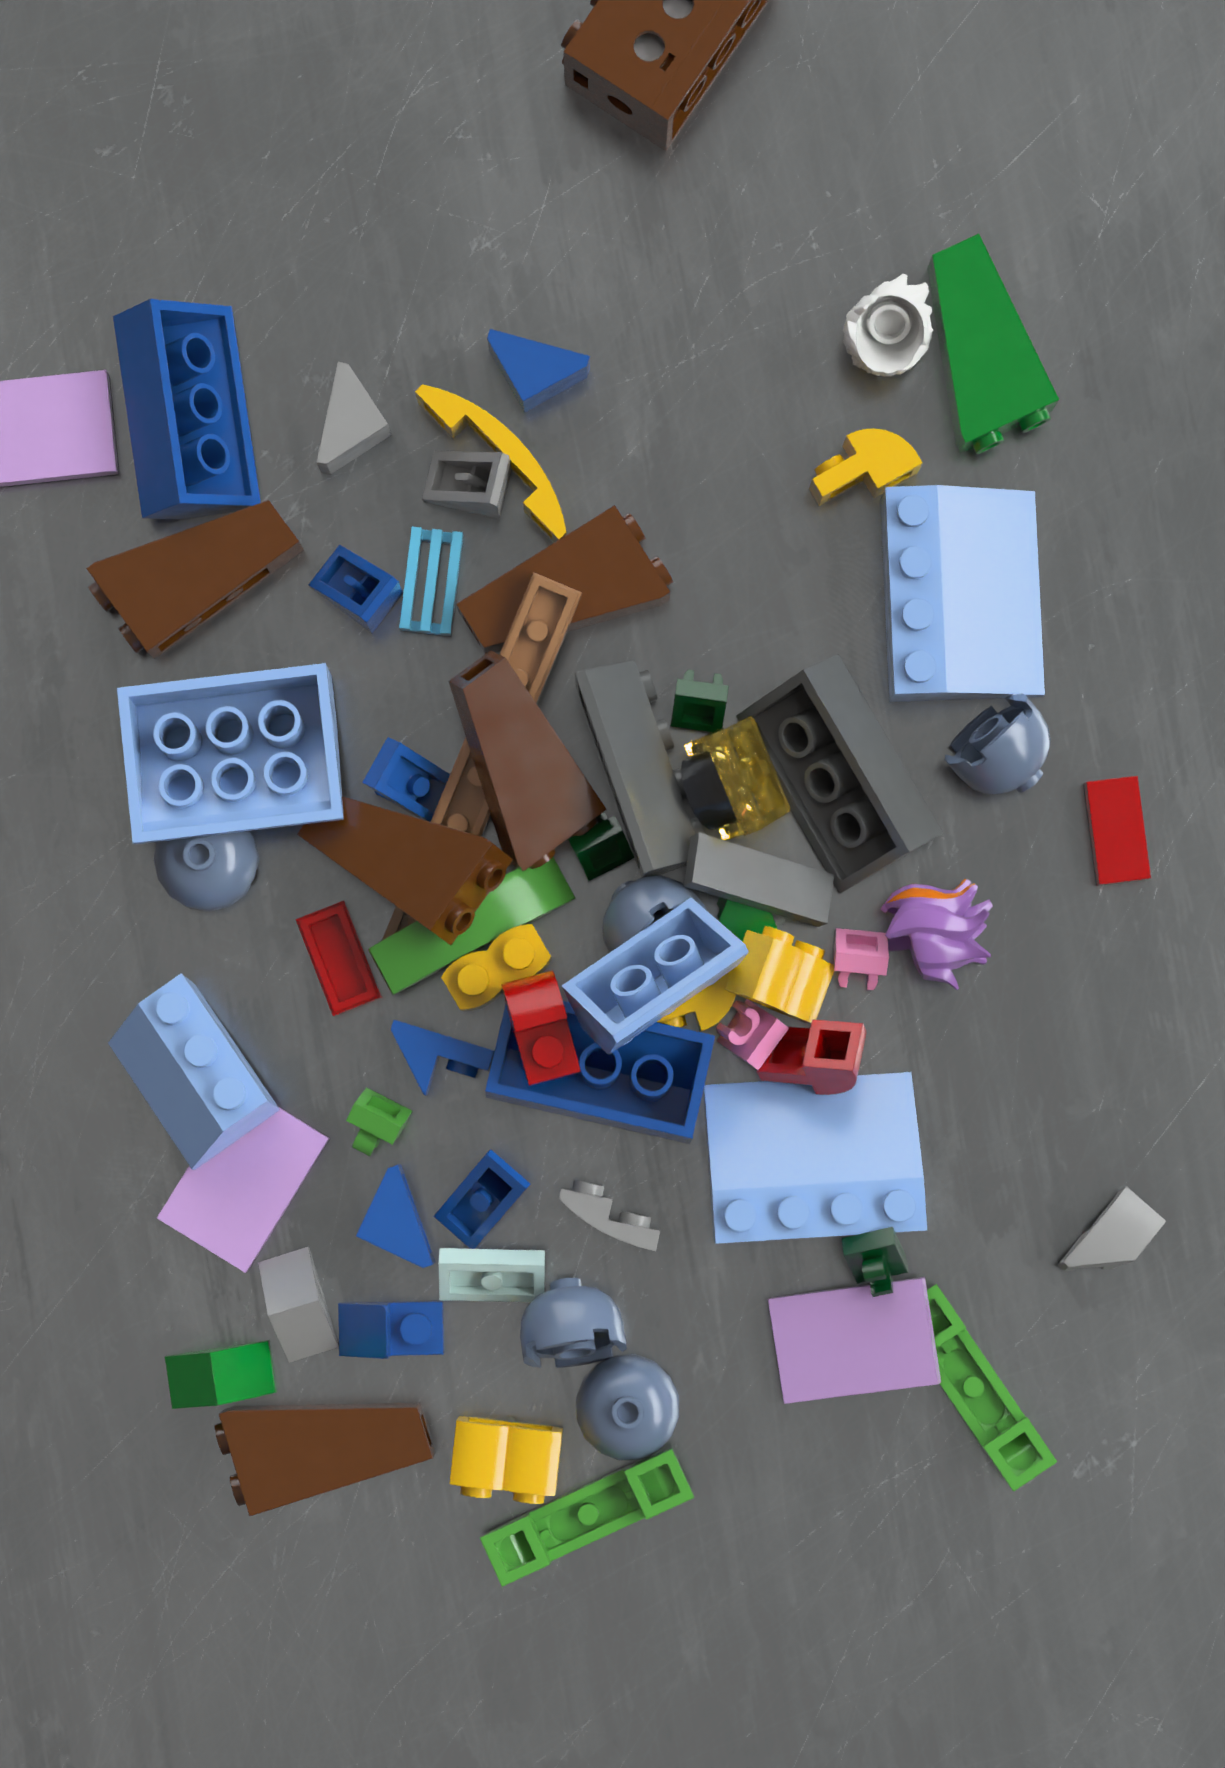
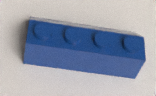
M148 299L113 316L142 518L190 519L236 512L261 503L232 306Z
M563 1001L581 1072L529 1086L505 1004L486 1085V1098L690 1144L694 1134L715 1035L656 1022L635 1036L630 1042L608 1055L582 1029L570 1002Z

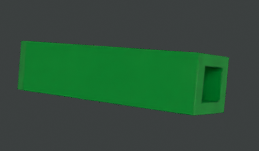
M978 233L933 254L927 270L955 444L959 453L974 448L976 454H980L1004 442L1002 434L1020 426L1023 433L1047 423L1051 420L1049 412L1053 411L1059 398L980 234Z

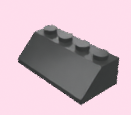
M839 654L803 669L736 715L826 872L834 874L833 884L839 894L943 834V831Z
M635 660L575 672L576 689L641 878L661 875L685 867L690 837L699 832L703 834L705 832L697 817L689 819L683 799H686L687 796L683 787L681 768L672 770L666 752L674 748L668 725L665 719L655 721L649 703L658 699L649 671L639 672Z

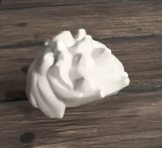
M901 274L896 279L884 282L876 287L870 295L863 296L856 306L847 313L843 326V343L846 347V352L852 355L853 365H857L858 368H862L867 373H872L873 375L891 377L896 374L901 375L905 371L910 370L929 348L933 332L930 320L932 307L924 304L929 293L926 282L919 285H907L908 276Z

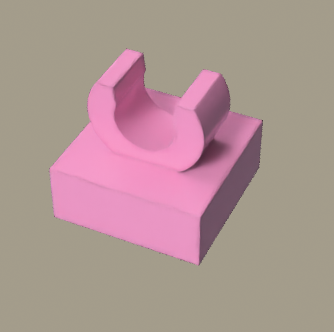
M836 928L833 946L834 971H838L840 987L847 988L850 973L867 974V990H874L876 988L878 975H887L889 950L888 938L885 936L886 933Z
M748 999L745 1002L736 1000L732 1006L738 1012L726 1027L720 1022L716 1026V1030L720 1035L717 1042L759 1070L789 1028Z

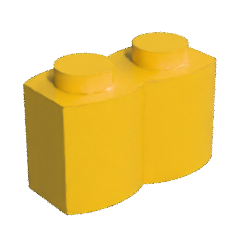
M533 924L520 925L499 935L491 943L487 951L472 952L454 961L445 970L441 978L461 1011H473L494 1002L503 993L501 984L542 973L548 967L552 958Z
M765 926L762 934L747 930L742 942L746 944L749 953L737 967L732 969L725 990L777 1013L809 1024L812 1023V1019L817 1020L834 973V965L823 960L825 950L796 940L795 945L792 946L795 936L773 927Z
M459 1416L456 1420L449 1484L461 1486L460 1494L464 1496L491 1498L492 1490H504L513 1492L514 1501L543 1504L545 1496H555L557 1491L563 1428L542 1424Z

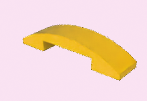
M423 384L415 391L418 404L453 439L469 426L494 452H502L509 455L512 471L533 491L523 502L524 512L554 543L567 535L563 514L550 481L531 452L517 436L487 411L456 394Z

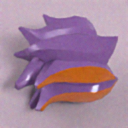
M963 879L952 890H943L929 885L913 883L899 888L891 893L881 907L884 913L890 912L895 915L885 935L890 939L888 941V950L909 949L914 964L924 980L948 983L958 990L959 987L952 970L971 962L984 965L987 963L986 958L991 957V954L975 941L987 927L984 921L989 916L988 911L993 907L991 901L988 899L971 907V901L977 892L978 886L975 883L970 885L971 881Z

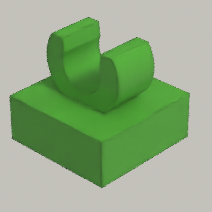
M366 1087L354 1103L346 1119L347 1122L360 1128L352 1148L371 1156L381 1139L393 1145L405 1128L412 1110Z

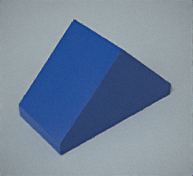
M489 330L487 337L489 352L524 413L588 377L590 370V356L497 330Z
M342 545L336 548L308 584L371 634L403 595L399 581L392 575Z
M398 1164L387 1169L356 1237L425 1268L435 1264L436 1261L402 1165Z

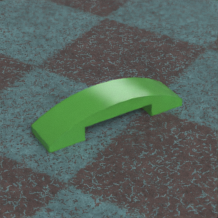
M552 857L538 868H528L524 872L518 868L506 874L502 883L494 891L489 892L476 910L471 926L463 934L458 935L452 945L416 921L370 947L368 951L391 994L395 995L439 972L441 968L453 963L460 957L493 942L505 931L516 926L530 924L576 898L554 857Z
M935 1284L927 1290L941 1376V1383L939 1385L1014 1492L1057 1463V1460L966 1330V1326L941 1289Z
M670 1448L553 1499L480 1537V1540L503 1587L550 1565L551 1561L628 1525L644 1518L646 1520L693 1499L694 1494L673 1449Z

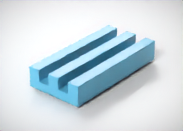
M412 526L399 625L400 631L452 636L464 537L463 532L453 531L450 533L443 532L440 529L424 530L422 527ZM424 541L430 542L420 622L412 621L421 544ZM441 544H450L441 624L432 623Z

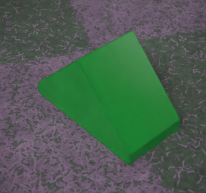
M269 1340L165 1356L172 1409L218 1406L277 1392Z

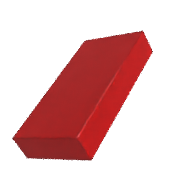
M1138 776L1085 782L1084 790L1097 886L1151 879Z
M345 901L295 919L334 1017L383 998Z

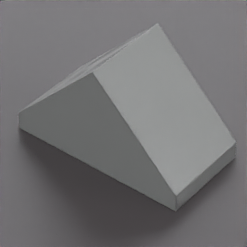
M338 362L316 461L320 471L327 474L336 472L391 436L389 425L349 364Z
M434 451L422 500L500 520L512 472L510 456L502 452Z
M309 1246L258 1262L267 1314L288 1362L290 1363L338 1348V1339Z

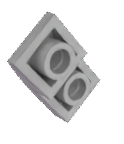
M574 1180L572 1189L561 1188L559 1199L586 1223L620 1241L656 1251L660 1229L650 1227L652 1217L621 1211L619 1220L609 1219L613 1198L603 1196L604 1186Z

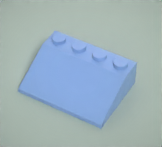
M944 485L885 487L880 498L889 702L1006 698L1012 694L1020 693L1027 697L1044 696L1035 491Z
M326 663L117 688L132 843L134 845L344 820L332 675Z
M912 1072L858 1075L856 1084L852 1089L831 1095L816 1094L812 1085L770 1081L704 1085L713 1241L715 1244L858 1235L893 1227L895 1232L927 1230L924 1175Z

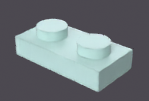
M440 1248L439 1250L440 1301L532 1302L538 1295L545 1292V1250Z

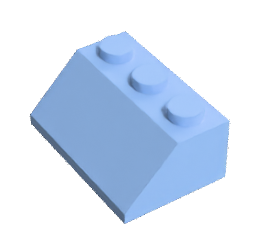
M691 897L562 985V988L582 1029L609 1055L622 1045L630 1042L635 1036L661 1018L672 1013L677 1007L703 989L717 982L719 978L737 967L749 951L746 944Z
M182 973L138 1003L108 1042L192 1170L199 1168L280 1110L197 986Z

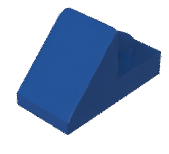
M387 737L362 783L375 790V793L385 800L422 820L431 822L450 774L402 743Z
M393 1020L391 1031L425 1096L428 1095L439 1057L449 1059L446 1066L447 1070L476 1078L478 1069L490 1071L494 1050Z
M490 1149L433 1217L470 1249H475L524 1193L530 1183Z
M443 1301L338 1303L339 1356L388 1359L390 1356L444 1354Z

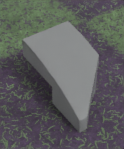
M1126 1186L1116 1194L1092 1227L1081 1234L1058 1264V1267L1063 1271H1073L1076 1268L1090 1267L1115 1269L1122 1264H1130L1146 1248L1166 1220Z

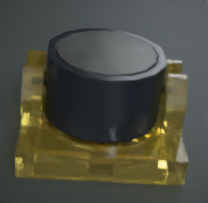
M752 716L684 744L688 756H691L683 760L681 766L682 782L688 802L696 817L707 829L714 830L722 827L718 829L722 840L726 841L759 831L790 812L791 808L755 719Z

